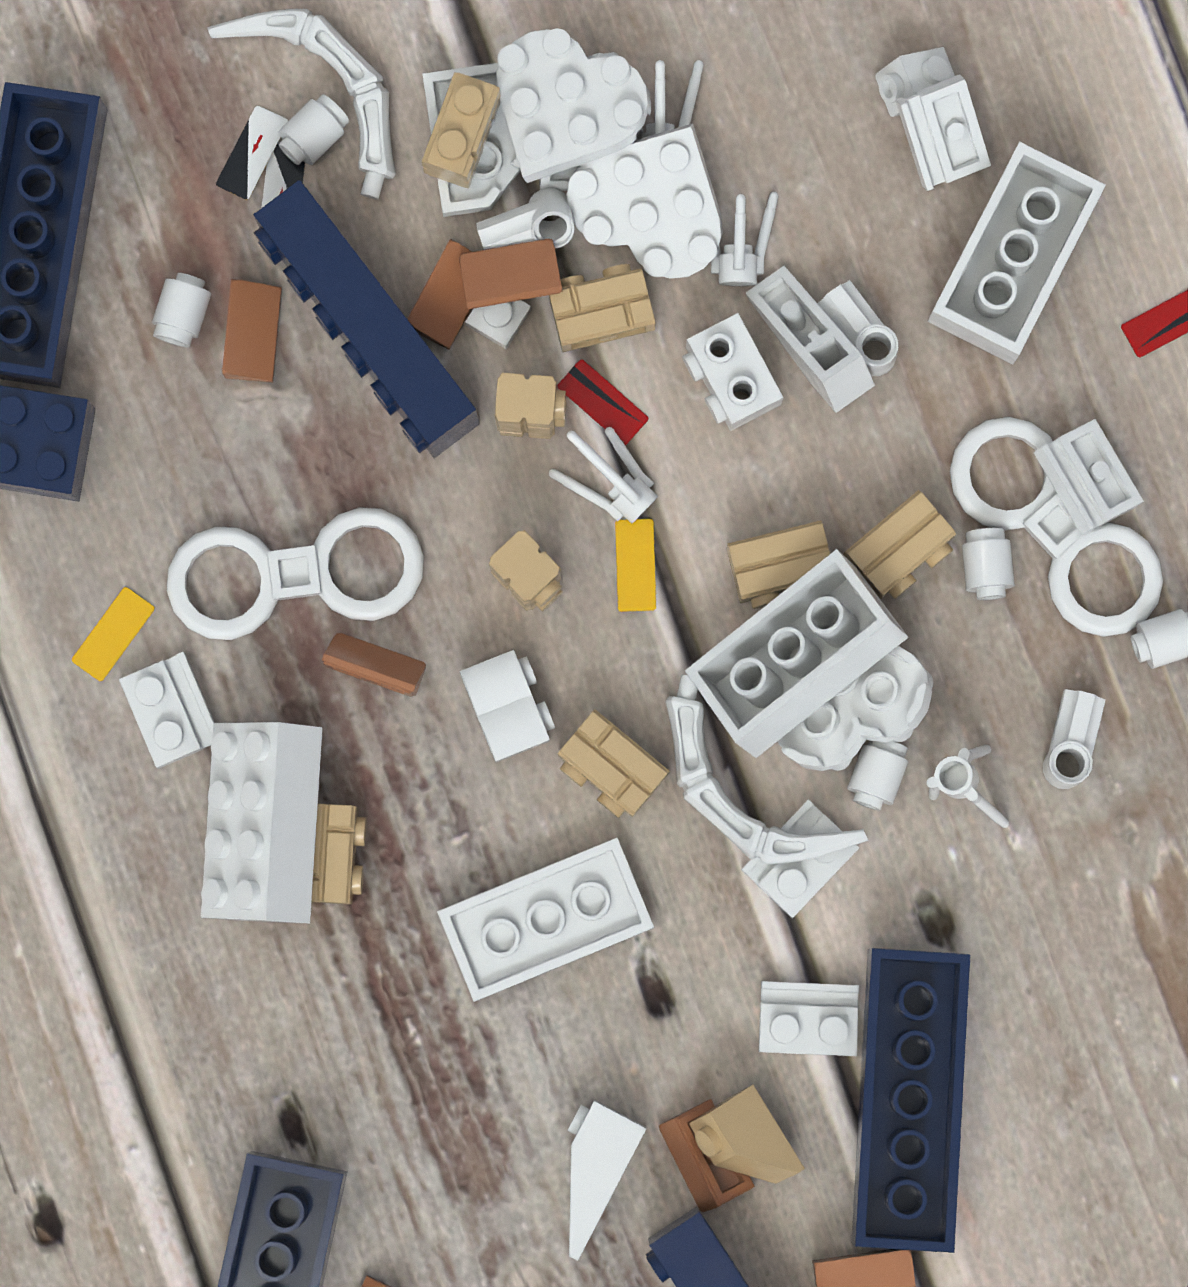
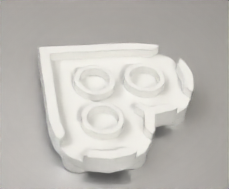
M556 28L529 32L515 40L511 45L502 48L498 54L497 61L499 66L496 78L497 87L500 88V101L522 177L527 183L620 151L635 142L637 139L636 134L644 126L647 114L650 116V92L639 72L621 56L614 55L588 59L580 44L572 39L563 29Z
M693 123L635 140L634 143L618 152L581 164L569 179L566 196L567 203L571 208L573 222L591 244L607 246L628 245L637 262L644 267V270L653 277L663 276L669 279L689 277L704 269L715 258L723 235L722 218Z
M897 646L778 741L782 747L781 750L787 757L806 769L819 771L832 769L839 771L848 767L852 758L856 756L866 740L903 742L910 738L914 729L918 727L928 712L933 678L913 654Z

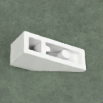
M782 266L746 292L747 298L807 380L835 413L875 386L863 355L785 266Z
M596 1100L593 1101L590 1109L580 1105L567 1130L576 1135L571 1144L569 1257L577 1261L646 1131L645 1126Z

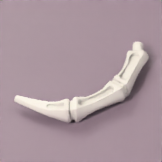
M308 9L274 10L256 13L207 27L211 38L273 36L284 38L293 45L300 46L302 44L305 46V49L321 56L337 71L343 79L348 93L354 97L353 106L360 131L358 167L359 170L366 173L360 194L378 200L384 178L393 179L396 175L390 138L389 91L382 86L384 83L383 76L342 37L323 15L314 16Z
M681 675L677 697L669 696L665 701L673 736L677 784L684 789V799L714 824L750 859L761 858V862L765 864L798 862L817 858L868 841L863 829L800 835L788 833L776 826L768 828L765 823L749 817L734 805L725 795L719 781L712 777L713 769L704 742V706L701 702L695 701L698 689L688 675Z

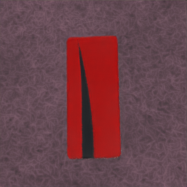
M1188 290L1121 325L1122 331L1138 358L1188 333Z
M579 360L557 385L559 390L566 391V396L604 429L612 427L624 445L629 443L649 419L647 415L584 360Z

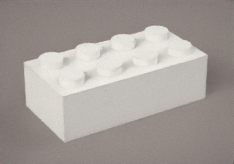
M1019 141L928 322L1013 365L1020 355L1106 185Z
M836 549L688 667L685 672L735 743L757 758L909 637L857 567Z
M282 722L214 723L213 740L211 743L212 756L208 791L204 876L201 891V918L310 924L322 727Z

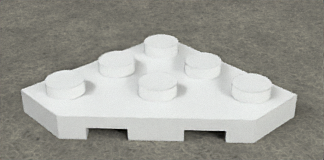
M498 63L422 74L431 134L454 72L497 86L496 72L499 66ZM501 102L495 119H491L492 127L470 187L464 188L438 179L443 217L491 210L521 171Z

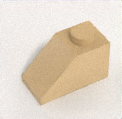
M754 1085L730 1096L689 1123L695 1133L698 1147L706 1156L710 1157L714 1166L775 1184L805 1169Z

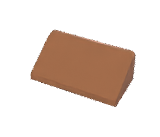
M452 239L446 245L407 318L419 335L450 350L471 311L470 308L467 309L459 257L461 254L472 251Z
M552 239L461 254L459 257L467 309L563 292L555 246Z
M231 279L222 374L225 379L273 383L282 294L281 287Z
M337 633L333 637L322 658L323 664L327 668L412 698L417 694L426 669V664L423 661L343 633Z
M711 1099L659 1125V1130L699 1210L703 1213L717 1208L755 1187L750 1176L714 1166L710 1157L706 1156L698 1147L695 1133L689 1123L715 1107Z
M886 1249L812 1260L816 1287H916L911 1250Z

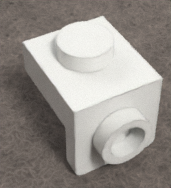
M944 47L899 56L877 72L875 78L891 117L900 115L895 100L899 98L906 99L916 95L915 92L955 75Z

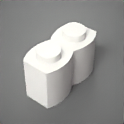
M512 650L460 671L461 678L495 763L550 741L547 731L554 729L555 726L545 701L536 704L529 686L536 684L537 681L527 656L518 659L515 651Z

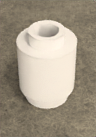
M322 94L316 101L310 99L278 131L282 138L279 147L295 164L299 165L304 161L309 165H313L344 134L343 128L349 123V119L332 99Z
M178 273L176 280H165L152 321L156 325L154 337L188 348L191 345L192 339L198 338L211 297V293L203 289L204 280L184 273Z
M983 528L966 532L967 543L962 545L966 591L976 592L977 600H993L1006 597L1005 589L1012 588L1015 584L1010 540L1005 539L1004 529Z
M1178 609L1136 624L1137 634L1131 635V643L1140 663L1147 661L1150 668L1154 669L1188 657V612Z
M870 740L868 745H863L847 787L848 790L856 793L853 801L878 811L881 810L883 804L893 805L908 764V760L905 759L908 748L895 741L878 742Z

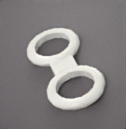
M1012 417L986 420L968 431L956 447L950 467L953 494L965 513L982 525L992 528H1003L1004 531L1025 528L1052 557L1048 581L1051 599L1062 617L1082 632L1103 637L1125 634L1136 628L1137 623L1147 620L1158 605L1163 577L1160 560L1145 538L1129 527L1109 522L1100 527L1098 526L1082 536L1045 472L1041 492L1033 502L1021 509L1006 511L993 508L981 500L972 487L970 477L972 458L982 445L992 439L1010 437L1024 441L1036 451L1041 446L1052 442L1051 437L1032 422ZM1103 542L1120 545L1133 554L1141 567L1143 579L1140 596L1134 605L1120 615L1107 617L1092 614L1081 607L1070 592L1068 580L1071 562L1079 551L1091 544Z
M359 507L338 514L321 529L312 546L270 551L259 537L240 528L214 527L194 534L178 548L168 568L167 594L173 612L185 626L208 639L233 640L253 633L270 618L279 600L319 595L331 610L352 620L375 621L396 614L413 599L423 577L424 555L417 535L405 521L392 513L378 508ZM361 527L378 528L390 534L398 542L404 555V571L397 587L385 597L373 601L355 600L344 595L333 583L329 571L330 555L337 541L346 533ZM219 546L235 547L248 553L257 563L261 575L260 593L254 605L242 616L230 620H214L199 613L191 604L187 592V575L194 561L205 551Z

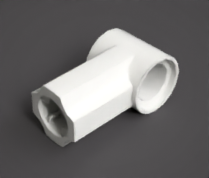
M556 188L541 189L533 194L528 204L476 223L484 250L543 239H552L555 248H560L569 243L575 231L571 208L567 203V196ZM551 215L560 216L554 221L542 220Z
M850 280L834 288L817 303L863 355L871 376H881L893 368L898 353V339L889 327L884 326ZM870 341H880L887 346L889 354L881 360H872L864 354L863 347Z
M1068 689L1063 691L1049 752L1043 761L1045 779L1052 786L1058 789H1070L1089 776L1093 764L1092 754L1106 699L1083 691ZM1068 753L1076 758L1079 764L1077 776L1066 777L1058 771L1056 767L1058 754Z

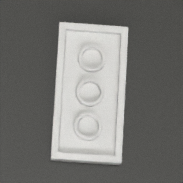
M618 838L437 911L473 1002L654 928Z

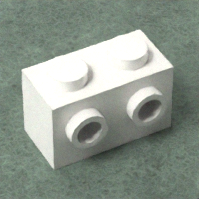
M739 313L687 339L686 349L688 353L682 356L683 361L693 380L696 382L703 379L711 395L705 398V402L717 424L725 421L729 430L732 431L782 404L783 396ZM721 350L726 355L724 357H716L711 352ZM744 392L749 398L740 400L734 396V393Z

